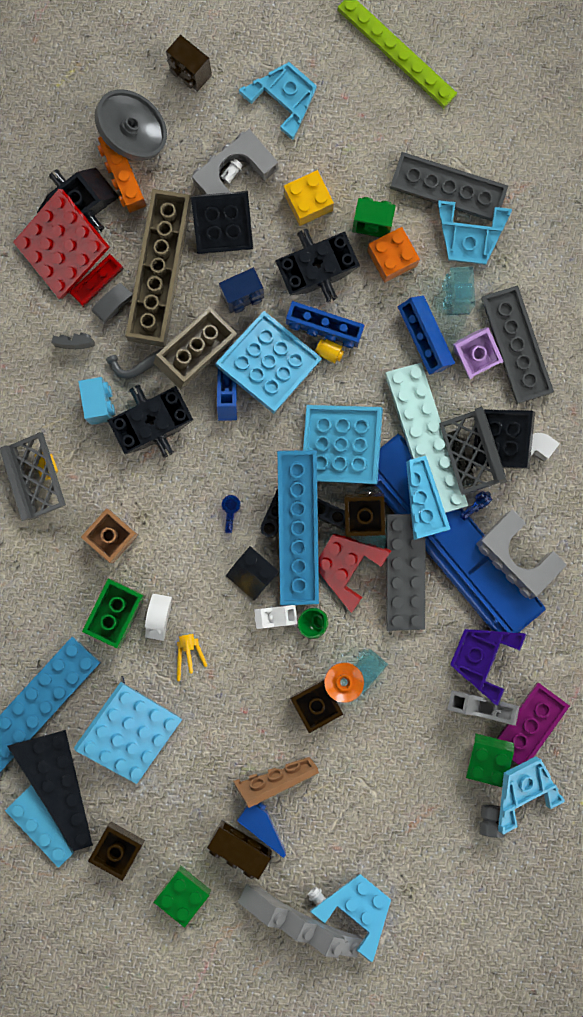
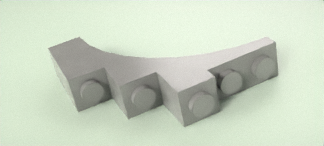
M246 884L238 903L266 926L282 929L295 941L309 943L324 956L338 958L339 955L357 958L359 952L356 949L364 939L360 935L348 933L323 924L284 904L262 888Z

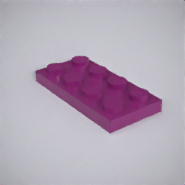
M537 682L519 707L516 725L506 724L496 739L514 743L512 760L520 765L536 755L570 705Z

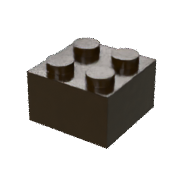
M181 34L166 50L169 71L175 77L179 76L183 79L185 85L190 89L193 87L198 92L212 76L209 57Z
M384 493L345 494L346 537L386 535Z
M324 678L290 696L308 733L343 715L337 701L328 695L325 689Z
M111 821L88 862L123 881L145 840Z

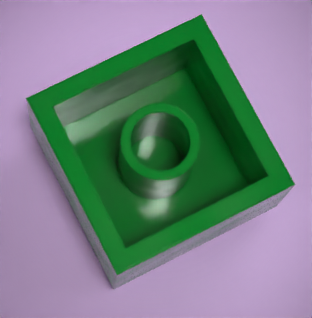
M369 197L358 198L352 232L378 238L390 233L396 205L389 201H373Z
M475 733L466 778L502 787L504 772L510 770L514 754V743Z
M180 865L158 893L153 903L185 928L210 896L211 889Z

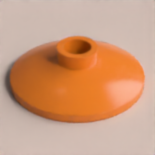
M338 663L332 666L325 676V689L328 695L338 702L346 703L355 700L364 688V678L361 671L350 663ZM343 678L347 679V685L345 686L340 684V680Z

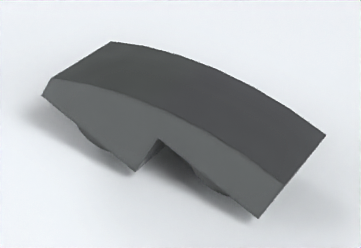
M119 283L94 305L92 312L105 323L119 313L120 307L132 300L133 294Z
M80 332V335L74 333L72 340L66 335L60 334L59 337L53 335L51 341L55 347L76 350L95 346L91 335Z

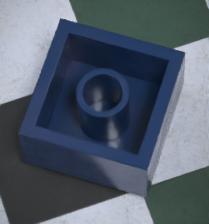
M254 267L219 283L221 295L230 313H239L250 304L252 306L259 304L264 298V289Z

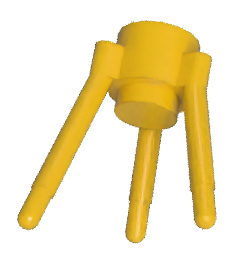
M194 634L179 636V642H177L178 682L181 679L182 649L183 652L186 651L190 674L193 673L190 651L194 650V646L203 666L207 667L198 638L194 639Z

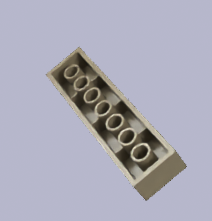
M152 189L125 335L130 342L160 347L166 346L191 210V197L188 194Z

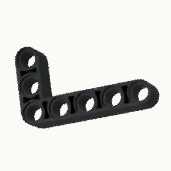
M278 489L260 527L261 533L267 538L274 537L279 530L278 516L272 514V509L278 506ZM317 498L318 505L325 507V512L321 515L318 514V519L346 531L345 510ZM336 512L341 513L343 519L341 522H335L332 519V515ZM265 525H274V532L271 534L265 533Z

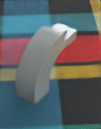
M451 690L447 710L516 725L520 706L500 701L499 706H497L487 697Z

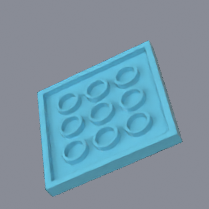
M263 311L215 363V366L274 414L320 363L322 357Z
M306 406L303 450H317V482L377 485L382 407Z
M120 682L74 749L76 752L137 784L182 719Z

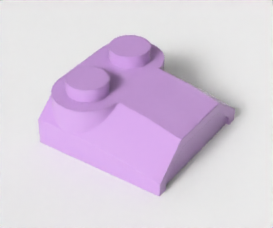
M488 327L475 331L453 344L454 352L459 357L469 379L504 362Z

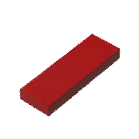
M109 254L69 293L84 307L124 268Z

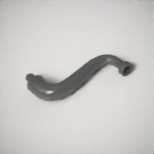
M162 349L153 352L129 370L120 368L117 363V355L107 357L106 361L108 364H111L117 376L123 379H131L155 366L156 354Z

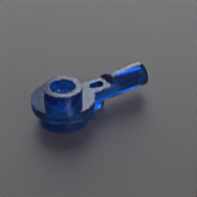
M481 491L475 496L474 504L460 514L464 521L474 512L483 509L492 501L489 491Z
M228 495L222 501V508L226 512L225 533H232L234 513L241 506L239 498L234 495Z

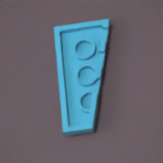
M423 456L407 461L414 540L450 530L427 457Z

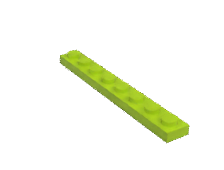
M344 0L338 6L337 11L443 109L456 97L457 92L358 0Z

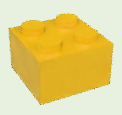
M318 170L284 185V196L299 226L333 211L334 202Z

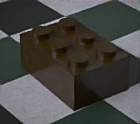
M223 820L219 823L207 846L211 855L216 858H224L227 860L226 863L232 868L236 869L238 867L244 871L243 874L250 879L255 877L259 880L271 860V849Z

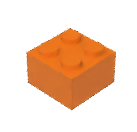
M403 227L368 244L367 252L384 283L417 267L420 261Z

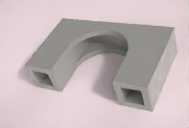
M248 129L246 132H241L233 143L226 144L222 148V152L217 156L213 155L210 157L206 165L198 167L193 172L192 180L203 195L227 193L230 191L221 182L220 174L223 168L229 164L230 160L236 159L248 163L264 181L279 169L278 161L252 131Z
M512 509L476 545L483 555L488 556L493 561L492 563L497 569L502 570L506 574L507 580L520 589L519 591L524 597L532 599L537 597L567 564L552 551L546 554L532 569H523L517 566L509 555V543L512 537L526 523Z

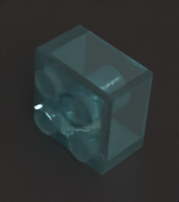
M473 267L450 268L448 273L445 274V280L442 281V290L446 291V298L443 299L444 310L447 309V315H469L474 308Z

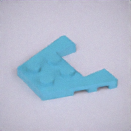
M288 62L269 72V75L254 80L247 87L243 86L239 89V94L251 104L263 91L272 96L291 113L280 126V130L293 140L315 94L317 85Z
M439 200L438 209L448 260L486 265L512 209L495 207L492 227L453 222L456 202Z
M537 756L504 772L498 831L503 835L518 827L515 809L543 794L546 806L550 809L565 802L563 796L558 792V787L552 782L551 776L542 760Z
M358 874L339 888L338 891L312 908L310 913L322 923H326L335 908L338 907L368 932L356 951L368 961L373 962L391 899L361 874Z

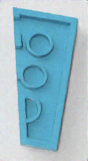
M32 785L5 810L58 868L74 853Z

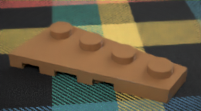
M307 757L288 763L283 769L272 768L268 770L267 774L257 776L256 773L250 775L248 780L241 782L240 779H237L233 782L247 807L250 808L318 774L319 771L312 759Z

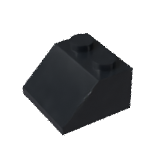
M249 546L226 574V577L255 601L277 576L279 571Z

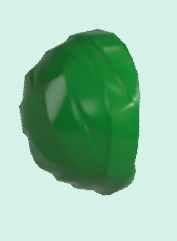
M318 608L305 610L298 619L299 632L308 639L321 637L328 628V617L324 611Z

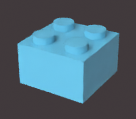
M102 377L78 381L86 421L91 425L108 422L107 420L116 415L114 404L110 401V397H113L108 382H105Z

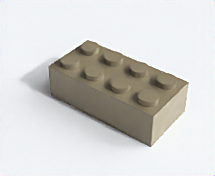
M209 307L156 354L154 364L181 390L233 343L237 333Z

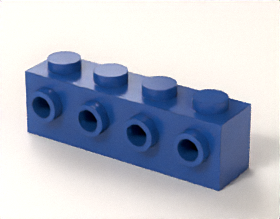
M424 295L411 297L397 306L429 375L442 372L454 365L455 361Z
M294 301L291 302L286 317V325H289L290 329L296 331L302 329L311 336L317 337V335L325 337V340L341 342L347 348H358L365 326L364 324Z

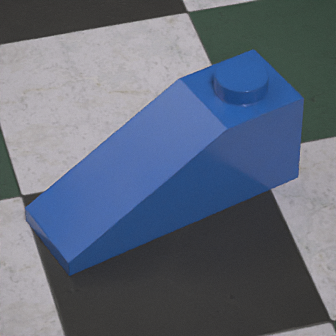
M218 369V421L237 420V383Z
M260 802L250 808L246 806L238 816L237 821L284 858L286 856V849L268 811L265 809L266 805Z

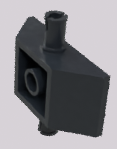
M91 168L78 171L67 180L58 169L54 170L55 175L51 172L49 178L55 183L57 188L47 194L37 213L58 189H63L73 202L78 201L74 204L98 232L99 229L102 232L104 226L95 215L119 197L98 169Z
M303 229L304 232L301 230L297 233L303 249L275 260L290 296L307 294L321 288L326 302H331V299L334 301L338 296L331 283L341 280L360 267L357 257L345 231L318 243H313L309 230Z
M136 385L135 388L138 394L133 387L129 389L136 402V406L107 421L125 455L145 449L156 443L162 457L166 458L168 455L165 449H167L169 455L174 453L167 437L179 432L191 423L193 418L177 386L151 399H146L141 386ZM151 418L155 419L153 425L148 423Z

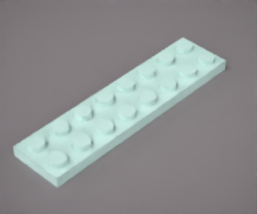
M422 362L386 372L385 377L411 458L427 457L445 513L467 507L466 497L461 495L439 425L441 420Z

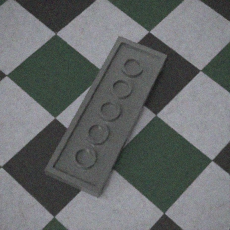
M401 152L390 189L438 204L439 200L456 202L455 210L492 221L494 208H502L508 185Z
M518 285L482 296L481 300L497 348L504 361L503 366L516 404L552 394L554 390Z
M386 514V549L392 551L386 560V630H425V537L414 540L411 514Z

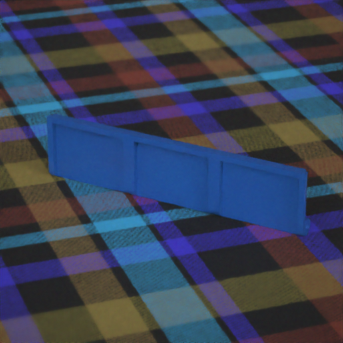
M399 433L380 448L378 483L371 486L377 493H384V502L394 514H411L406 462L412 458L407 442ZM463 508L445 513L450 530L425 537V551L492 631L519 633L546 610L545 606L537 597L532 599L524 597L520 593V589L507 580L506 574L502 570L497 569L493 565V561L479 551L476 543L484 534Z

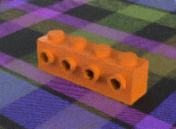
M99 137L100 145L97 147L101 157L105 156L107 162L104 164L108 173H113L114 179H112L115 190L119 189L122 194L118 196L122 206H127L129 213L146 207L144 197L127 158L116 153L104 142L102 137Z

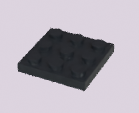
M248 191L191 196L197 254L253 249Z
M484 409L503 468L530 469L535 412L529 410ZM475 435L474 447H478L481 439ZM479 452L474 462L483 466L487 457Z

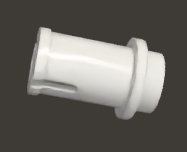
M236 159L229 161L230 165L220 176L228 184L231 183L239 171H242L243 165Z
M314 887L310 890L308 896L309 900L313 901L317 906L326 898L321 893V889Z

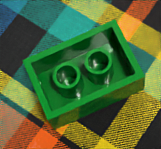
M108 578L82 632L116 649L121 648L146 595Z

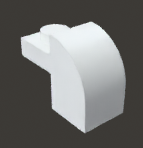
M534 433L531 456L534 453L545 461L549 459L560 443L547 434Z
M152 594L145 621V638L164 641L172 597Z
M295 605L254 609L256 629L297 624Z

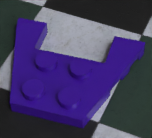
M464 629L450 665L489 698L491 702L499 706L505 689L487 682V677L501 643L521 651L527 634Z

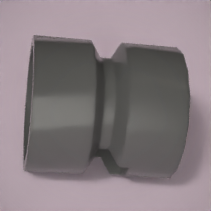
M481 805L483 821L480 822V835L494 838L505 837V834L503 835L498 831L500 806Z

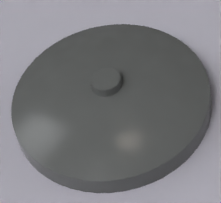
M124 89L112 90L100 99L95 109V124L100 136L112 150L125 158L136 161L149 160L160 153L167 140L166 124L158 109L148 99L136 92Z

